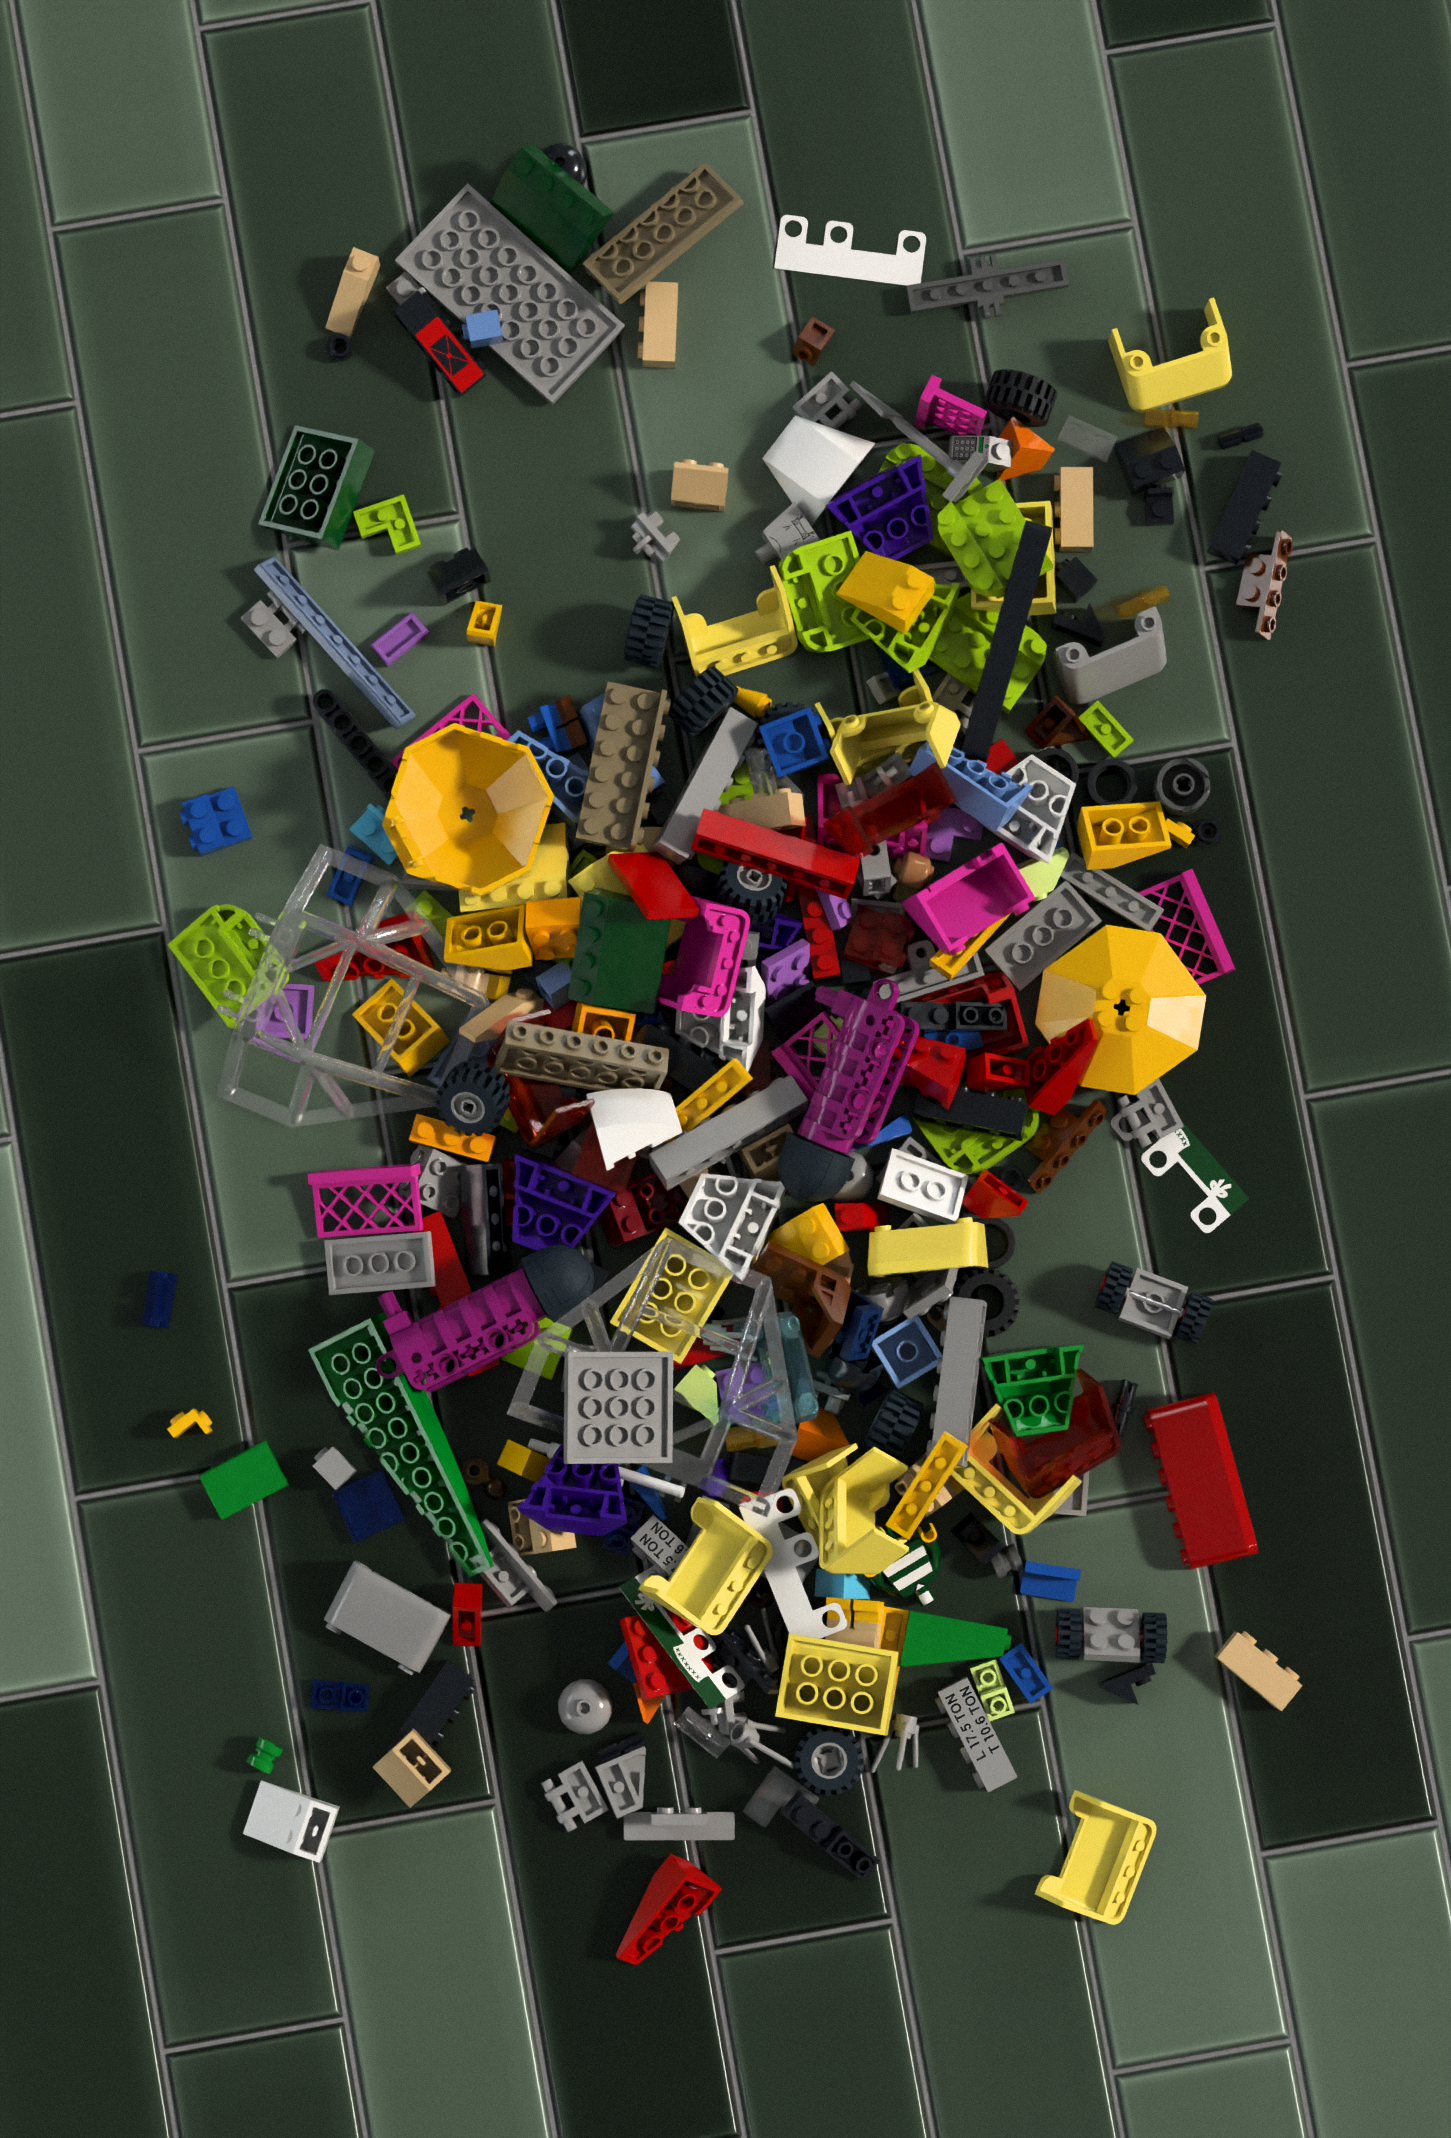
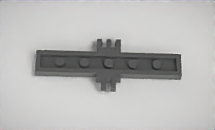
M995 253L989 256L991 265H987L985 255L979 256V267H976L975 258L970 257L971 275L907 285L906 292L910 314L976 303L978 310L983 309L985 319L991 318L990 307L994 308L995 317H1000V306L1005 305L1004 298L1068 288L1069 281L1065 259L999 270Z

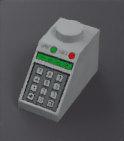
M953 435L950 436L949 456L965 465L974 452L983 453L990 459L983 471L994 473L1011 467L1013 441L993 436Z

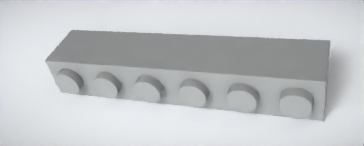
M732 707L728 708L721 715L651 849L678 865L686 859L691 860L696 851L691 849V845L703 808L711 811L719 809L722 803L719 797L722 792L726 793L731 786L733 778L730 776L734 769L738 770L745 759L742 753L746 747L749 748L757 736L754 730L758 723Z
M791 1075L784 1079L782 1077L778 1078L761 1092H752L745 1101L737 1105L731 1104L720 1115L714 1118L708 1117L691 1131L685 1130L678 1134L675 1140L670 1143L656 1146L652 1153L649 1154L650 1165L668 1191L808 1111V1100Z
M950 1296V1303H946L944 1307V1319H947L946 1330H942L940 1346L944 1347L943 1358L939 1357L937 1363V1374H940L939 1385H935L933 1400L937 1402L936 1413L932 1412L930 1418V1429H934L933 1438L928 1440L926 1455L927 1457L929 1456L943 1432L946 1431L968 1445V1448L956 1465L967 1468L987 1302L978 1299Z

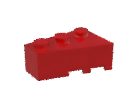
M918 1036L900 1082L905 1085L908 1083L920 1089L922 1095L926 1097L930 1095L940 1101L941 1106L949 1109L966 1069V1048ZM901 1040L899 1041V1043L903 1044L904 1046L907 1043ZM898 1047L895 1048L891 1058L893 1063L899 1061L902 1055ZM889 1066L888 1069L895 1071L896 1068Z

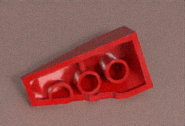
M415 910L390 917L313 958V963L323 981L356 980L359 976H374L375 979H384V975H400V978H410L435 970L426 932Z
M1088 1018L1070 1028L1064 1037L1051 1039L1050 1045L1046 1047L1039 1046L1026 1057L1025 1060L1029 1061L1030 1087L1025 1088L1024 1091L1029 1107L1055 1115L1071 1099L1098 1041L1092 1019Z
M670 1854L653 1875L619 1946L616 1957L634 1965L639 1964L663 1944L665 1936L674 1929L676 1932L680 1931L684 1927L682 1923L694 1913L698 1916L705 1911L722 1890L721 1887L690 1861Z

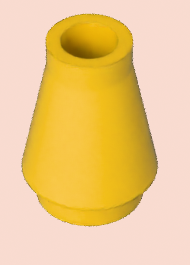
M736 686L738 693L733 702L754 718L764 717L771 707L772 699L768 698L765 693Z

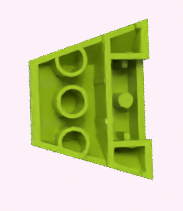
M934 581V594L906 634L858 607L850 619L908 673H911L926 664L951 622L961 584L952 583V585L936 584Z

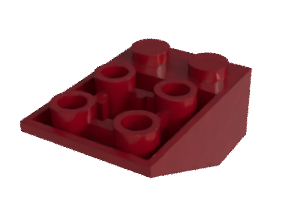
M653 1174L611 1188L617 1194L598 1217L610 1249L662 1231L665 1227L670 1228L678 1225L687 1202L679 1184L667 1191L658 1176Z

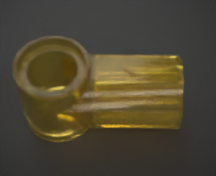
M776 1418L753 1421L752 1424L724 1429L727 1452L781 1445Z

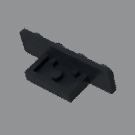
M728 1624L725 1630L713 1641L716 1645V1650L710 1653L711 1659L719 1669L727 1665L734 1668L745 1685L739 1692L744 1691L755 1680L766 1694H778L780 1688L776 1684V1677L770 1671L765 1670L759 1663L761 1661L760 1657L755 1651L748 1649L744 1644L742 1634ZM724 1673L735 1688L737 1686L736 1677L731 1673Z

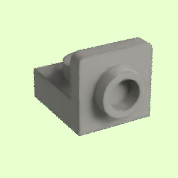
M406 271L386 287L387 292L399 305L418 290L421 294L426 292Z

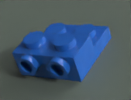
M810 707L759 727L779 779L831 760L829 756L831 749L828 737L823 739L819 730L824 727L818 712L813 713Z
M234 786L182 803L184 809L179 811L184 826L190 825L193 835L188 836L193 851L199 850L202 857L253 838Z

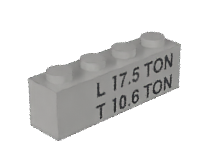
M654 1515L630 1538L634 1546L632 1551L641 1560L644 1561L647 1558L654 1564L651 1567L653 1571L663 1578L671 1577L689 1549Z
M965 1676L937 1690L936 1693L939 1697L934 1700L941 1714L947 1712L951 1720L947 1726L954 1739L960 1738L964 1746L960 1749V1752L967 1764L972 1762L976 1770L972 1775L979 1789L985 1787L986 1791L990 1792L1017 1778L968 1678Z

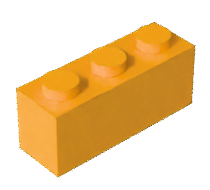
M416 1114L409 1138L411 1143L490 1164L497 1140L496 1136L483 1133L482 1136H476L474 1133L471 1136H466L463 1131H460V1133L455 1132V1128L452 1125L448 1127L444 1121Z

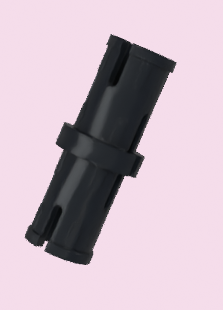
M1122 1379L1117 1401L1112 1405L1114 1412L1107 1432L1124 1437L1129 1415L1133 1414L1134 1411L1132 1404L1139 1384Z

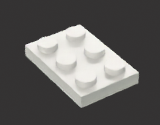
M892 1148L888 1155L877 1199L948 1225L956 1224L969 1176Z

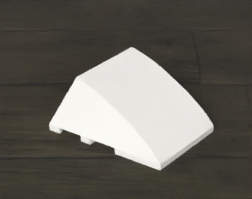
M795 415L762 459L792 504L796 503L812 527L826 509L825 505L831 502L875 443Z
M1031 754L1006 773L1012 776L1011 781L1023 786L1024 782L1033 786L1032 791L1008 823L997 832L989 828L987 829L1028 857L1050 864L1076 783Z
M756 967L739 968L731 1005L725 1015L712 1017L676 1009L675 1033L685 1036L701 1048L706 1047L724 1061H731L737 1058L747 1072L763 1040L766 986Z
M636 1088L611 1089L586 1094L607 1171L614 1168V1163L626 1156L631 1159L636 1156V1151L646 1146L653 1148L682 1133L670 1093L660 1090Z
M701 1173L678 1223L743 1281L760 1254L779 1213L786 1189L781 1181H765L757 1178L744 1179L736 1178L735 1176Z

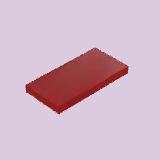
M660 853L609 854V865L647 920L698 917L700 908Z

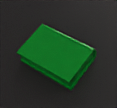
M266 1440L254 1446L251 1445L250 1448L214 1467L211 1466V1469L199 1474V1478L221 1520L236 1514L289 1485Z

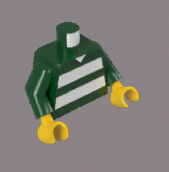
M929 1523L931 1529L926 1533H923L921 1527H918L920 1537L906 1544L909 1547V1552L888 1566L885 1571L879 1574H864L878 1590L892 1597L901 1596L906 1598L914 1594L921 1607L935 1599L928 1584L937 1579L936 1574L940 1571L941 1550L936 1538L937 1532L932 1523Z

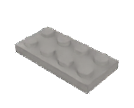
M1066 880L988 946L984 952L999 970L1006 974L1009 981L1020 992L1038 977L1045 968L1059 959L1101 923L1102 920Z
M431 1231L324 1240L329 1295L436 1286Z

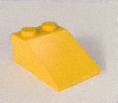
M865 551L836 594L906 634L934 594V578L912 565Z
M1160 801L1081 807L1076 828L1087 870L1115 868L1171 848V841Z
M521 904L447 918L444 961L505 971L532 966L533 950L525 929L526 905Z
M392 978L352 1013V1016L409 1077L450 1042L440 1026Z
M824 1203L810 1208L769 1233L761 1249L762 1252L768 1242L772 1241L822 1266L850 1251Z

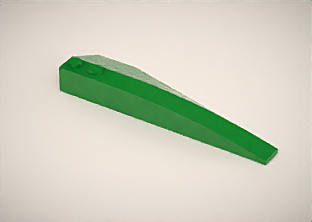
M385 1312L371 1317L308 1349L334 1403L337 1406L342 1405L348 1415L346 1417L352 1426L356 1425L365 1437L363 1439L369 1448L373 1447L380 1456L379 1461L406 1496L410 1495L417 1504L415 1507L421 1515L425 1514L434 1526L432 1529L437 1536L444 1538L449 1545L448 1550L468 1576L472 1577L493 1567L494 1565L468 1490L426 1392L414 1388L405 1373L396 1378L387 1379L380 1376L376 1370L378 1358L394 1349L390 1335L383 1321L388 1319ZM388 1358L382 1363L384 1373L392 1374L395 1372L397 1365L394 1359ZM479 1562L481 1566L477 1567L475 1564Z

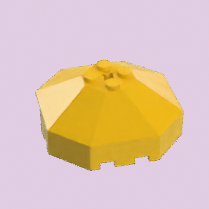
M453 723L405 748L391 790V798L382 826L407 874L483 897L530 873L554 795L528 746L509 742L500 737ZM464 807H467L468 810L474 809L473 821L461 820L460 815L463 814L462 809Z
M1105 925L1043 970L1034 1026L1048 1045H1050L1051 1039L1055 1037L1062 1038L1070 1028L1088 1018L1092 1019L1098 1041L1078 1084L1081 1087L1135 1095L1198 1050L1206 995L1161 933ZM1120 1000H1125V1004L1130 1006V1010L1125 1011L1123 1016L1118 1015V1010L1114 1009V1004H1119Z

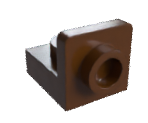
M812 317L797 337L792 353L801 360L815 366L821 352L833 337L835 330Z

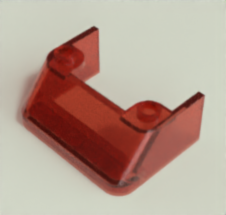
M935 762L913 778L853 808L851 805L845 807L823 823V826L827 833L852 857L858 855L859 859L874 852L873 846L923 821L928 825L940 819V812L955 803L957 799L938 763Z
M549 1009L512 1018L511 1020L542 1026L551 1012ZM506 1027L487 1054L488 1066L491 1069L505 1038ZM503 1074L506 1078L504 1083H509L510 1086L508 1093L511 1094V1100L509 1101L508 1108L524 1141L530 1147L543 1144L579 1124L595 1104L593 1098L581 1102L575 1097L565 1099L556 1083Z
M1081 1368L1076 1370L1083 1393L1073 1399L1068 1430L1049 1432L1026 1445L1021 1436L1015 1437L1014 1434H1011L994 1418L988 1420L1001 1457L1023 1490L1032 1498L1039 1499L1063 1486L1072 1475L1076 1477L1081 1476L1114 1457L1120 1450L1121 1440L1103 1386Z

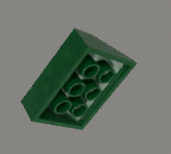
M533 144L521 147L506 169L490 201L493 207L569 275L574 271L614 214L609 207Z
M295 425L258 525L317 546L339 550L375 450L357 438Z
M595 888L584 892L567 998L590 1005L654 1014L671 919L647 920L629 895L602 888Z

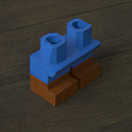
M570 695L562 697L559 701L550 705L539 707L540 712L527 718L532 733L547 729L549 737L537 742L548 747V750L559 756L588 747V742Z

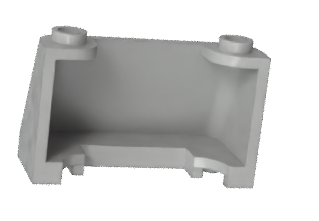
M1156 606L1138 614L1134 623L1137 633L1135 637L1092 657H1089L1086 649L1076 642L1067 643L1055 648L1050 662L1070 703L1078 706L1084 705L1162 671L1166 665L1167 655L1162 621Z
M354 1561L324 1620L328 1622L326 1628L339 1635L344 1631L400 1663L398 1668L413 1675L414 1671L421 1673L453 1614L443 1608L433 1606V1603L420 1598L381 1576L379 1573L372 1572L368 1566L359 1561Z

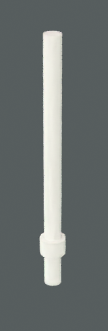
M531 1438L528 1449L546 1454L551 1459L560 1444L554 1442L548 1444ZM618 1466L621 1479L680 1498L685 1493V1487Z

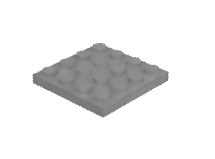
M565 1352L564 1463H672L673 1352Z

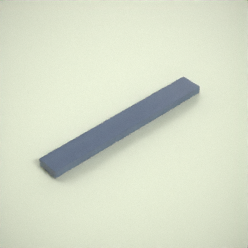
M275 556L256 566L254 571L395 730L415 718V713Z

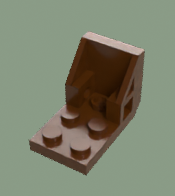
M769 1241L745 1279V1283L794 1305L790 1321L807 1352L819 1359L843 1325L852 1288L846 1278L827 1267Z

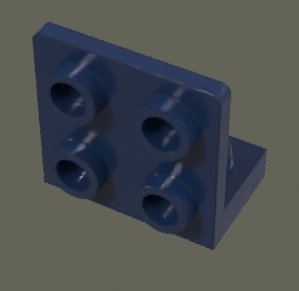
M852 1289L843 1325L833 1338V1340L842 1344L839 1357L846 1361L868 1358L884 1310L881 1306Z

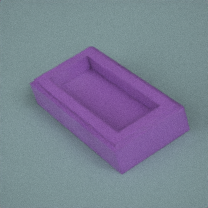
M411 611L370 646L385 665L389 667L430 633Z

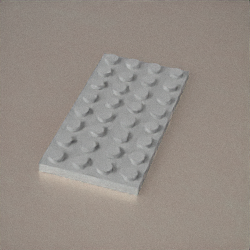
M468 183L395 259V263L402 270L406 271L463 325L467 324L465 315L497 310L503 343L488 345V347L552 405L625 329V325Z

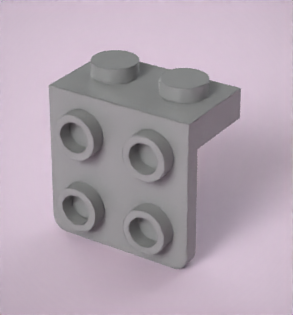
M418 1145L411 1155L410 1164L420 1163L421 1174L418 1175L421 1204L438 1212L441 1211L442 1214L448 1217H456L462 1205L460 1165L467 1164L433 1148ZM401 1182L398 1193L407 1199L411 1195L410 1182Z

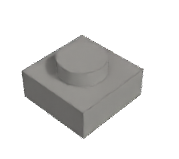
M890 671L873 676L866 681L879 705L892 701L901 694Z

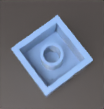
M918 1315L910 1320L903 1321L873 1340L871 1346L874 1354L880 1359L879 1362L883 1364V1368L896 1390L936 1367L939 1357L943 1358Z

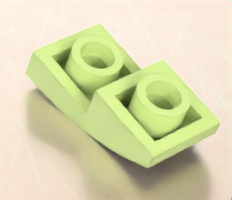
M991 1657L969 1665L989 1722L1015 1713L996 1658Z

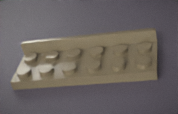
M705 162L699 168L693 169L682 182L674 185L660 200L653 202L638 218L631 220L627 227L617 235H613L599 250L591 253L583 262L587 275L591 279L595 278L621 305L744 204L743 200Z
M607 682L575 840L634 852L636 845L642 844L645 829H640L641 819H647L650 803L645 802L647 792L652 793L655 777L650 776L652 766H658L660 751L656 750L657 741H663L666 725L661 724L662 716L668 715L671 699L666 698L667 690L662 689L661 693Z
M508 1020L505 1038L494 1062V1067L498 1069L497 1073L595 1091L636 1088L659 1090L668 1070L669 1049Z

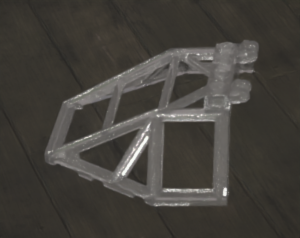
M320 844L278 919L276 920L259 912L255 915L258 921L273 925L274 929L271 936L256 928H250L248 932L249 935L268 943L246 997L227 989L224 990L223 995L226 998L243 1003L239 1013L224 1005H218L217 1012L236 1019L217 1096L289 1127L436 1107L438 1100L436 1095L441 1084L454 1066L458 1067L461 1062H468L475 1042L461 1034L459 1035L438 1089L383 1073L420 982L471 1005L464 1024L492 1003L463 965L444 961L445 940L397 875ZM329 865L380 886L356 932L304 911ZM395 897L411 920L377 929L392 899ZM306 929L335 941L295 958ZM422 935L453 978L384 944ZM355 950L411 976L372 1070L313 1052ZM343 951L304 1043L282 989L287 975L290 972ZM275 1004L279 1008L292 1043L264 1032ZM249 1044L300 1065L289 1108L238 1087ZM331 1075L403 1097L351 1104ZM314 1080L333 1107L306 1111Z
M666 1237L537 1336L507 1415L564 1435L563 1416L529 1405L549 1352L551 1351L564 1357L565 1352H625L643 1315L734 1351L736 1356L720 1408L673 1390V1402L711 1416L673 1433L674 1445L711 1429L701 1457L673 1447L672 1463L638 1464L666 1474L664 1481L670 1482L672 1477L682 1481L680 1486L685 1487V1489L687 1484H691L767 1517L798 1440L771 1277ZM670 1256L756 1290L740 1342L647 1306ZM642 1275L610 1342L598 1308ZM585 1319L595 1350L564 1339L561 1336ZM764 1324L772 1378L742 1393L760 1331ZM776 1395L781 1424L750 1412L748 1409ZM732 1422L778 1441L758 1495L711 1475ZM659 1491L658 1495L664 1497L667 1493ZM674 1496V1501L680 1503L682 1498Z

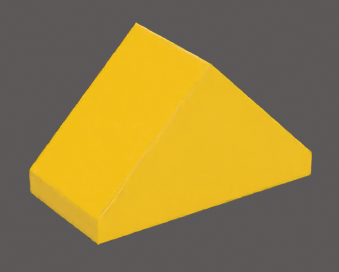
M482 601L475 602L466 633L468 642L495 647L502 605Z
M508 1439L497 1465L537 1483L544 1474V1468L550 1461V1458Z

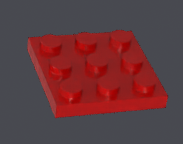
M664 1609L683 1636L697 1628L670 1610ZM640 1615L620 1620L643 1701L694 1689ZM700 1634L695 1635L693 1638L695 1646L700 1650L708 1649L705 1637ZM709 1654L701 1660L713 1674L715 1669Z

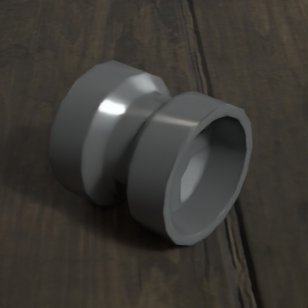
M1014 1543L1005 1546L1003 1552H998L990 1560L998 1579L1006 1576L1007 1572L1011 1569L1019 1571L1024 1568Z

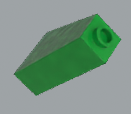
M908 1610L909 1617L900 1666L907 1667L1000 1657L1004 1655V1650L1009 1651L1012 1635L1007 1634L1008 1629L1004 1627Z

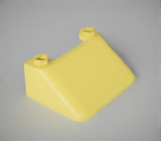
M698 1497L691 1508L692 1521L701 1528L698 1536L668 1581L661 1576L650 1575L644 1579L638 1590L705 1633L718 1635L725 1630L772 1557L773 1548L765 1537L718 1501Z
M1074 1790L1069 1808L1074 1815L1081 1817L1079 1826L1059 1877L1053 1875L1043 1876L1037 1886L1035 1895L1060 1907L1115 1925L1120 1923L1125 1917L1154 1841L1156 1825L1148 1818Z

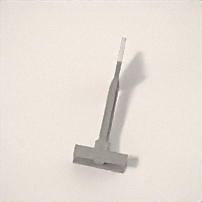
M852 381L850 386L881 417L892 420L901 432L947 469V473L954 477V480L942 495L950 502L954 500L958 503L990 459L980 452H974L965 465L957 459H952L909 422L904 420L902 415Z

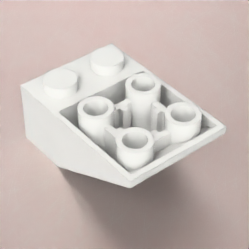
M261 1780L243 1834L289 1853L320 1862L323 1859L340 1807Z

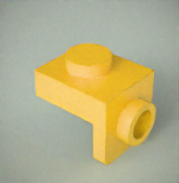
M1167 818L1165 822L1170 839L1187 849L1195 837L1191 833L1192 829L1180 821L1176 824Z
M192 1409L186 1415L184 1412L176 1415L170 1420L172 1426L167 1429L173 1438H178L198 1423L204 1433L209 1434L212 1432L209 1426L212 1424V1421L203 1410L198 1412L197 1409Z

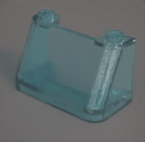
M786 1311L733 1325L734 1332L752 1334L751 1339H745L750 1344L747 1345L748 1351L758 1349L770 1402L760 1405L761 1410H764L763 1415L754 1420L756 1433L787 1428L815 1419L819 1411L802 1330L797 1316L792 1312Z

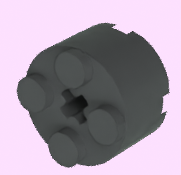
M1179 758L1169 761L1162 767L1154 781L1153 795L1156 802L1160 801L1162 809L1171 815L1184 817L1196 812L1210 794L1211 786L1208 771L1200 762L1192 758ZM1184 782L1187 786L1181 792L1177 788Z

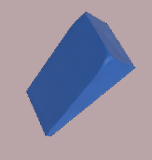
M352 844L347 846L326 895L352 906L375 855Z
M900 1114L885 1122L881 1126L875 1141L870 1144L856 1143L853 1146L854 1150H860L910 1134L912 1128L907 1114Z
M645 1464L636 1471L650 1476ZM627 1481L661 1521L668 1517L657 1490Z

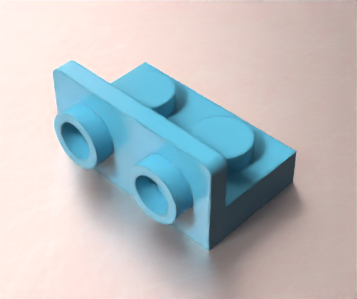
M370 803L364 814L349 830L390 867L397 860L398 855L382 826L386 810L380 805L375 808Z

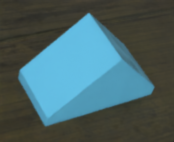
M816 1569L814 1596L870 1599L871 1581L864 1574H832L824 1569Z

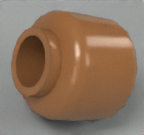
M908 851L902 858H896L892 872L896 873V880L899 885L920 890L930 884L934 873V866L931 865L928 857Z

